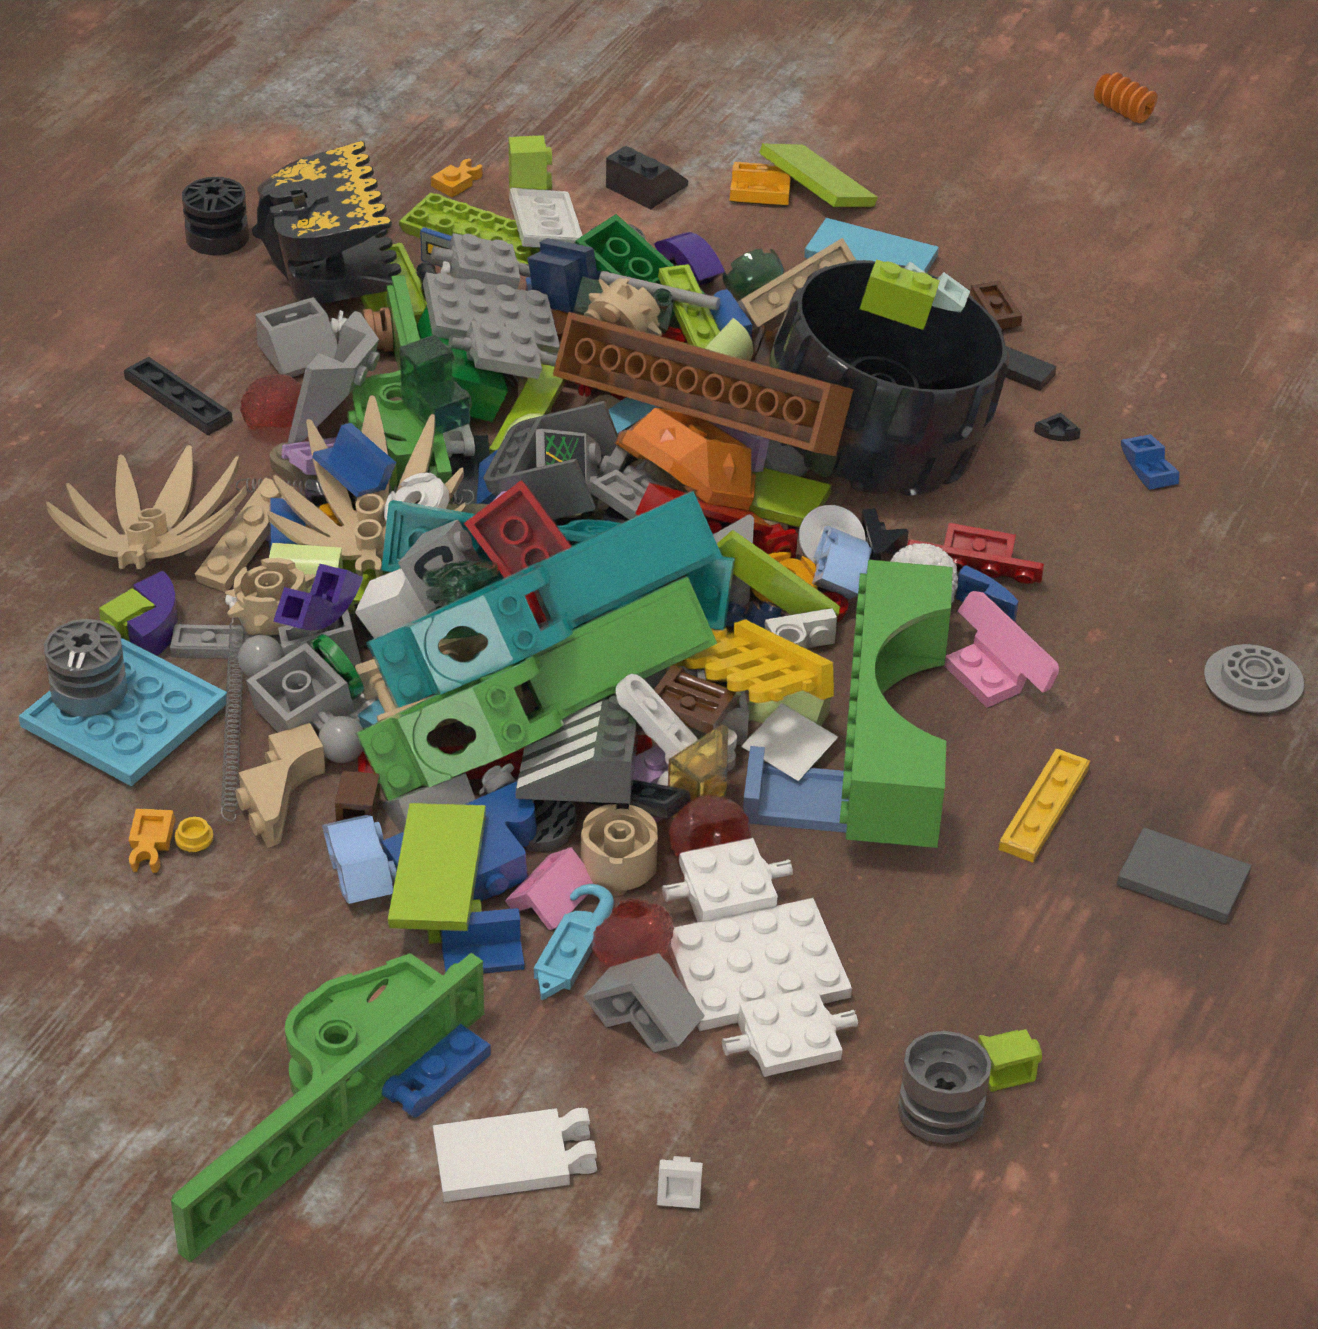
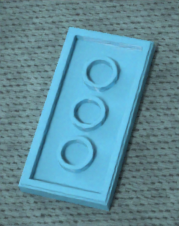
M826 218L806 246L804 257L808 259L843 238L856 260L876 261L877 259L904 266L911 262L927 273L938 256L939 247Z

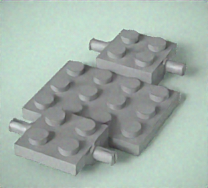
M453 233L450 241L451 250L433 247L431 253L432 260L446 261L450 264V275L426 272L423 280L433 336L449 339L450 349L466 351L468 360L474 361L475 368L538 379L542 370L541 364L555 367L560 344L548 296L537 290L525 291L517 289L521 279L520 275L530 277L529 264L520 263L516 259L512 244H508L503 240L491 241L481 239L472 234L459 235Z

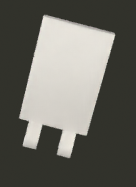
M556 1108L433 1125L443 1201L450 1202L570 1185L569 1174H590L596 1172L595 1158H597L595 1144L594 1141L587 1140L590 1138L588 1109L576 1108L561 1118L558 1117ZM563 1141H582L565 1151Z

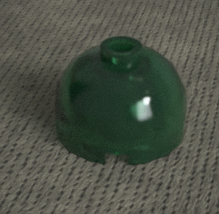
M762 248L747 252L730 264L733 269L728 275L724 271L722 282L737 302L785 273L783 263L773 249H770L771 253H764Z

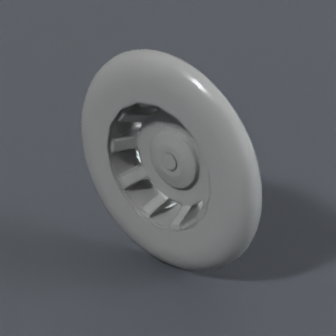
M1241 644L1223 648L1208 659L1204 669L1205 680L1211 692L1227 705L1246 712L1272 713L1284 710L1299 699L1304 689V678L1297 665L1282 653L1264 646Z

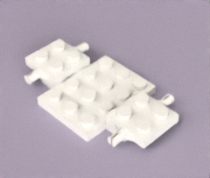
M753 838L680 853L679 864L685 877L684 882L663 885V896L666 902L687 897L694 911L697 923L665 929L664 940L681 984L694 997L697 1006L705 1015L697 1024L699 1031L738 1023L742 1035L723 1038V1051H725L724 1053L727 1056L748 1050L758 1061L764 1077L841 1060L842 1047L836 1036V1030L857 1027V1015L854 1010L831 1015L823 1004L851 998L852 987L814 899L811 898L776 906L778 896L771 879L792 876L793 868L790 860L772 864L766 863L761 857Z

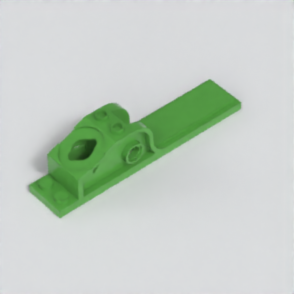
M405 275L392 276V285L387 286V306L390 310L393 349L398 371L369 376L365 378L361 386L356 385L352 394L353 411H348V423H352L362 432L369 397L371 395L375 396L383 424L388 456L396 462L392 477H390V486L392 491H394L395 486L398 488L414 448L432 414L435 415V436L427 473L434 474L445 484L452 477V470ZM394 397H399V398H402L403 400L392 401V400H389V399H390V398H394ZM390 438H397V439H400V440L397 441V440H392V439H390Z
M683 577L572 630L573 634L566 639L515 664L473 680L444 694H436L356 732L355 734L373 773L380 775V788L385 799L389 801L422 785L426 787L437 785L471 769L502 758L556 731L564 725L563 719L570 714L615 693L617 684L626 676L636 674L643 679L717 644L689 578ZM524 682H527L539 708L527 714V716L514 690V687ZM449 718L457 719L464 723L465 726H470L476 731L475 740L464 744V748L452 754L442 752L438 747L431 746L427 741L428 733L434 730L440 721Z
M410 953L386 961L384 966L354 976L350 973L326 981L314 992L307 993L301 1002L291 1010L285 1022L286 1045L292 1056L289 1062V1080L294 1095L172 1195L171 1206L178 1254L188 1262H192L386 1097L382 1095V1088L393 1075L399 1076L460 1024L469 1028L484 1015L483 960L470 953L459 963L451 965L445 975H441ZM385 985L386 988L375 1000L369 1002L372 995Z

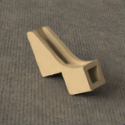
M310 723L268 735L269 751L265 752L267 764L239 772L240 788L235 790L239 807L242 811L248 810L251 829L255 835H261L267 848L278 845L282 840L289 801L294 789L307 779L325 773L324 747Z

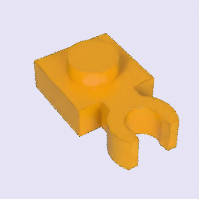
M469 158L463 160L458 168L450 165L431 176V187L453 198L473 186V180H478L483 176V165L479 164L476 167H472V160Z
M135 810L128 840L131 849H133L129 855V863L133 872H137L140 862L146 859L150 860L149 865L152 873L159 871L161 862L157 851H169L176 820L173 810Z

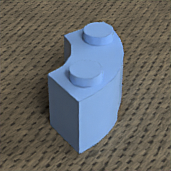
M824 526L813 557L817 560L812 584L830 592H836L847 599L857 596L860 573L867 574L868 560L872 551L868 542L831 526Z
M364 815L322 825L333 869H337L339 888L347 903L350 904L393 894V884L395 883L397 871L394 862L387 860V855L383 852L380 845L384 840L379 822H374L372 816Z

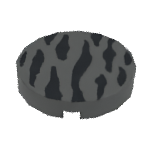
M531 799L535 806L537 832L533 840L529 841V845L525 847V850L542 852L551 851L563 846L569 841V836L577 828L576 809L572 802Z

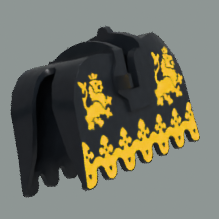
M364 141L355 142L291 162L280 168L257 187L259 195L257 224L253 226L252 234L255 238L262 240L272 261L287 278L293 295L299 300L314 297L318 303H327L386 292L387 286L392 285V276L401 273V266L399 264H388L397 259L396 252L393 250L384 251L392 247V239L388 237L380 238L388 234V228H391L392 222L389 217L384 216L387 212L386 205L379 203L383 198L382 193L376 190L371 191L378 187V181L375 178H368L374 174L373 167L363 166L370 162L368 154H359L366 150Z

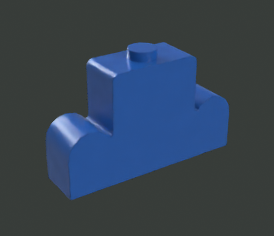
M517 781L464 804L486 806V821L473 900L480 899L481 902L492 896L499 895L505 890L522 883L528 877L526 853L523 847L528 846L529 841L533 840L536 836L535 806L531 799H516ZM404 832L382 841L383 852L387 855L388 861L394 862L396 871Z

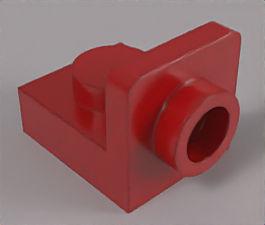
M780 523L771 525L773 529L770 535L764 537L762 551L766 554L788 552L791 553L790 558H796L798 540L796 530L794 528L784 530Z

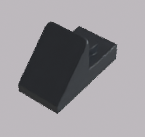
M876 508L862 509L861 524L864 528L866 542L872 548L869 560L890 562L901 548L907 546L908 529L886 530L885 523L879 522Z

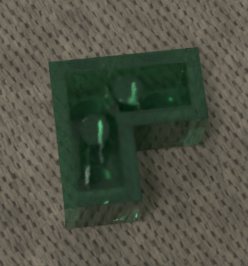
M432 335L400 347L402 402L424 425H426L432 414L435 415V436L470 423L472 400L469 393L465 389L463 390L452 377V364L455 362L452 349L445 345L436 335Z

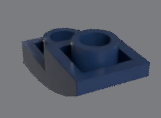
M764 600L762 605L751 601L747 613H744L746 608L729 601L726 626L734 627L735 622L746 619L765 629L766 619L784 617L785 615L781 613L782 608L770 601Z

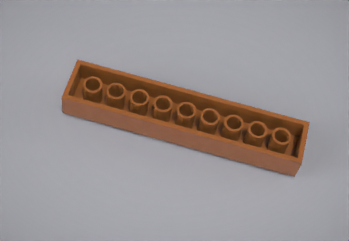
M568 312L552 375L805 450L836 456L853 393L851 388Z

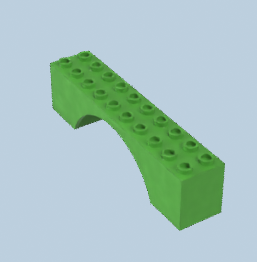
M868 560L867 574L860 573L841 799L849 801H841L839 821L841 824H847L846 840L938 848L945 790L946 740L933 736L905 720L888 704L883 693L896 682L909 675L928 668L945 665L951 614L953 567Z

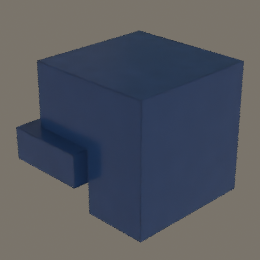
M547 238L539 242L541 251L528 257L532 290L547 294L551 309L572 313L591 303L589 299L590 293L601 294L603 292L599 283L601 272L596 269L594 248Z

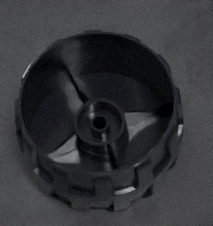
M856 260L829 267L825 266L811 273L803 287L798 288L793 293L776 334L768 366L851 388L853 393L836 456L812 452L795 446L792 447L804 457V465L823 477H830L834 474L847 479L853 489L864 492L884 494L889 489H899L903 495L913 496L933 492L940 487L941 483L950 484L957 481L971 466L991 425L1008 370L1009 352L1006 349L1000 325L971 295L968 296L961 312L932 306L924 330L861 310L860 306L875 261ZM928 274L932 278L938 279V277ZM779 442V443L781 444V446H786V445H788V444Z

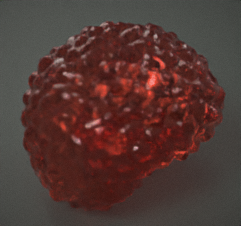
M282 374L265 375L260 379H256L247 387L245 394L242 395L240 411L243 421L253 430L266 426H273L274 428L292 427L301 384L291 376Z
M711 794L694 798L692 802H689L687 806L685 805L672 822L669 830L671 849L675 851V855L679 860L680 853L750 839L751 827L749 818L737 803L726 799L724 796Z
M631 898L627 899V901H620L618 906L612 909V913L609 914L608 918L604 919L603 923L595 928L592 950L595 956L598 957V960L604 962L608 967L657 953L662 957L668 950L674 935V920L670 917V913L666 911L665 907L659 904H648L647 900H633Z

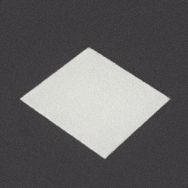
M781 703L741 747L749 752L750 746L765 747L764 761L799 781L838 736Z

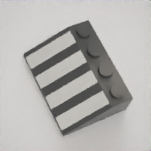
M617 695L603 698L570 714L563 719L564 725L525 746L516 787V799L630 804L638 744V722L628 711L619 705L616 698Z

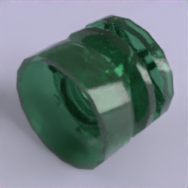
M474 560L458 561L423 573L424 585L433 587L426 591V599L443 602L442 605L429 610V613L499 581L491 579L499 573L497 563ZM457 626L451 629L447 636L442 639L465 638L482 634L467 626Z

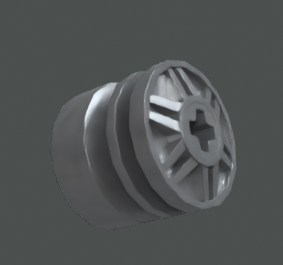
M73 620L58 626L48 635L44 643V653L49 675L51 698L58 709L70 715L94 716L114 709L124 700L128 691L121 635L114 626L101 620Z
M929 1032L914 1039L906 1048L898 1104V1113L902 1123L913 1134L927 1141L939 1143L959 1142L974 1135L983 1122L991 1060L987 1051L976 1040L956 1032Z

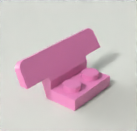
M970 592L958 609V612L977 630L974 644L946 655L944 667L986 708L1020 694L1027 678L1042 693L1050 690L1059 672L1058 663L983 592Z

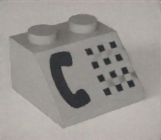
M458 520L423 533L398 562L427 614L486 587L491 581L486 564L478 557L472 546L469 533L463 530Z

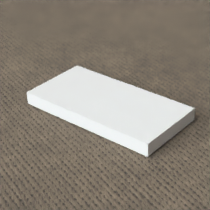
M521 188L510 189L509 200L522 246L540 247L539 242L547 238L574 244L578 238L583 236L569 192Z

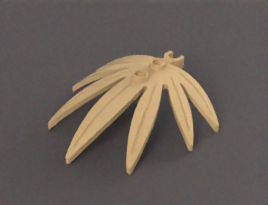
M371 395L365 412L362 433L388 455L380 412L375 396ZM434 414L429 417L400 483L410 476L418 473H427L435 436L436 423ZM307 419L308 438L311 454L313 455V452L327 449V446L313 421ZM313 459L315 471L326 500L339 522L343 525L340 527L281 478L273 475L274 485L283 499L314 530L267 511L268 520L272 525L298 545L341 547L342 560H357L355 569L356 574L363 577V572L367 569H374L376 578L383 575L380 559H383L387 522L384 518V506L389 496L390 479L385 490L357 497L356 511H354L347 488ZM460 468L445 483L449 490V501L464 477L463 468ZM400 483L398 485L397 491L402 487ZM465 503L454 510L466 512Z
M188 445L168 478L154 507L142 511L127 461L123 455L120 454L118 456L115 495L118 519L124 535L119 534L69 483H66L70 501L76 513L87 527L60 511L47 501L46 504L48 513L53 520L74 540L98 553L118 557L119 569H124L126 565L136 563L137 569H142L145 567L146 562L152 561L155 558L168 557L184 552L214 534L235 513V508L244 499L247 490L245 485L228 504L208 518L222 502L235 479L240 466L239 456H236L214 487L183 519L189 505L193 486L192 446Z

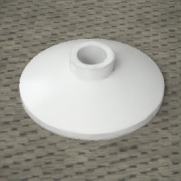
M824 505L815 508L803 519L799 529L801 550L805 557L810 559L815 565H817V560L813 557L824 526H831L866 541L864 528L859 519L849 510L836 505Z

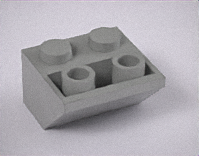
M314 297L255 314L258 346L283 379L305 373L306 367L318 353L333 359L335 358L338 344L327 313Z

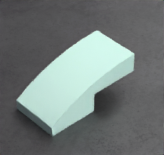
M911 262L904 267L914 272L925 273ZM943 272L938 278L940 282L932 306L961 312L970 291Z

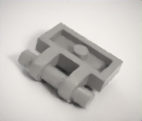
M628 466L624 473L616 469L591 481L590 493L630 520L638 516L635 512L649 482L670 487L664 483L658 484L653 481L652 476L645 470H637L633 466Z

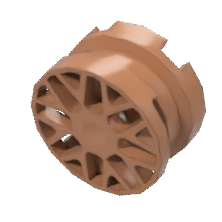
M389 307L380 308V311L373 312L372 309H363V317L379 338L376 350L383 349L384 352H393V333Z

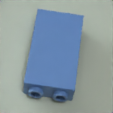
M750 746L742 823L846 833L847 824L839 823L841 801H849L841 799L843 771L810 768L797 781L771 764L764 763L765 747Z

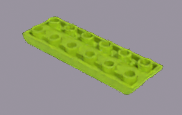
M431 192L399 221V226L406 234L420 239V230L424 227L450 236L453 233L459 235L472 234L478 238L491 241L503 240L513 245L516 259L520 263L528 264V257L541 251L540 247L522 246L515 220Z

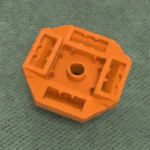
M654 408L630 429L620 431L617 437L616 445L636 458L649 459L684 484V489L689 492L694 491L696 497L707 504L749 510L754 499L756 474L752 472V448L712 423L682 414L681 412Z

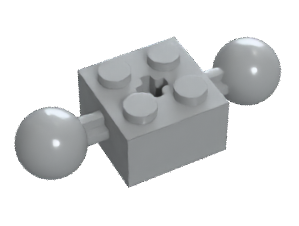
M267 635L253 636L242 644L238 654V662L243 673L249 677L246 682L254 708L277 732L310 723L316 734H319L318 738L324 747V756L336 763H348L359 757L363 749L355 733L362 730L363 727L358 721L348 717V715L354 712L348 684L317 652L305 643L284 656L279 642Z

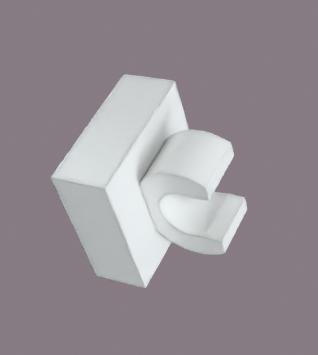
M674 1156L673 1160H660L657 1205L700 1208L703 1163L690 1162L691 1157Z

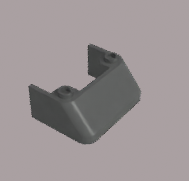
M601 401L534 417L513 425L507 432L483 477L488 491L498 496L502 491L509 490L522 480L527 484L554 522L561 519V517L594 510L595 504L577 458L537 467L536 429L586 433L599 444L601 456L613 453L616 446H618L615 444L618 434L606 402Z

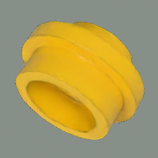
M189 817L182 820L175 832L177 846L188 852L204 850L213 841L211 826L200 817Z

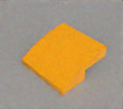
M734 162L729 201L788 205L791 176L774 164Z

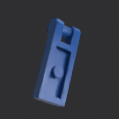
M460 1024L399 1076L393 1075L382 1088V1095L393 1103L400 1102L403 1105V1110L416 1118L491 1055V1044Z

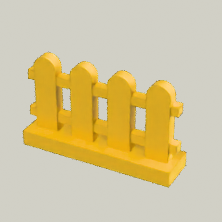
M746 619L734 623V638L721 639L719 643L684 659V666L688 669H701L705 667V676L709 680L727 678V689L730 691L740 692L749 689V700L754 703H765L772 700L778 702L783 700L784 696L800 691H805L821 700L834 696L832 661Z

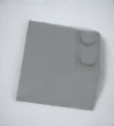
M354 311L343 324L334 359L318 353L306 367L287 444L302 442L308 436L307 419L312 420L317 427L351 393L356 385L361 386L367 372H373L380 357V353L376 352L379 338L361 313Z

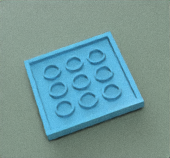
M121 638L128 691L124 700L119 705L100 715L86 717L70 715L58 709L52 701L51 691H48L19 715L20 727L120 781L133 786L226 705L227 692Z

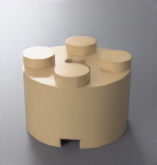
M608 804L593 810L586 816L581 831V861L584 863L593 884L605 887L614 896H620L625 894L627 890L645 884L656 874L657 825L653 817L639 807L629 805V810L616 809L617 804Z

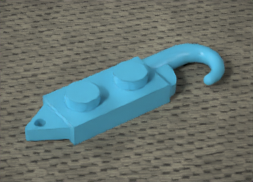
M598 884L581 885L571 893V900H576L582 895L590 894L598 897L600 902L594 913L574 911L563 916L534 966V979L538 980L541 1000L552 996L564 988L571 990L601 936V930L613 911L614 899L612 893L605 887Z

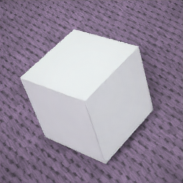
M402 569L369 581L355 611L374 639L427 614Z

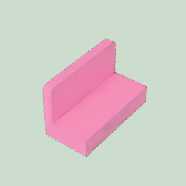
M572 847L548 855L505 902L510 909L519 908V911L532 907L545 926L552 930L558 927L565 914L572 912L587 896L582 895L576 900H571V893L581 885L593 884L588 875L584 863Z

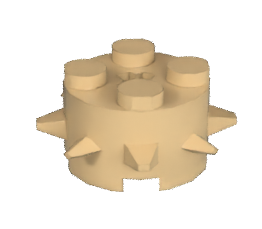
M618 278L609 286L602 279H599L603 292L601 294H589V299L592 303L584 313V316L662 336V332L658 328L660 323L657 320V316L661 313L660 308L653 296L644 287L637 290L628 284L630 279Z
M266 558L261 560L262 566L255 567L247 571L246 567L241 569L235 577L234 590L225 591V594L235 597L237 601L227 612L230 618L240 617L243 627L249 635H279L278 627L285 625L273 622L284 587L308 593L307 589L313 584L315 579L314 574H304L303 571L298 570L295 562L292 560Z

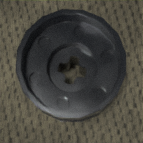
M206 177L195 180L185 187L182 192L186 243L192 250L211 256L226 255L236 252L246 245L249 240L246 195L244 187L239 182L224 177Z

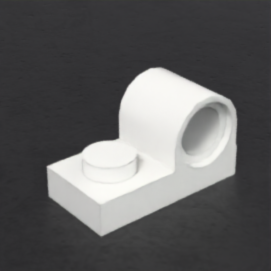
M833 608L766 619L765 629L805 649L835 644L837 616Z

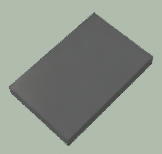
M1143 827L1118 875L1117 885L1226 924L1248 879L1252 865Z

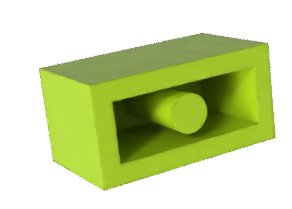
M544 135L508 137L509 191L512 188L552 190L551 172H547V165H552L551 147H546Z
M876 259L860 309L924 330L940 280L932 278L923 272H914L902 268L893 262H883Z

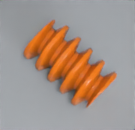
M1115 72L1112 75L1109 73L1102 75L1094 89V99L1098 103L1140 124L1150 117L1158 99L1155 91H1149L1146 86L1140 87L1138 82H1132L1129 77H1123L1119 72Z

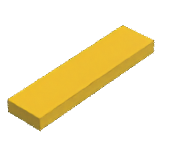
M1056 748L1001 837L998 850L1033 863L1087 774L1090 760Z

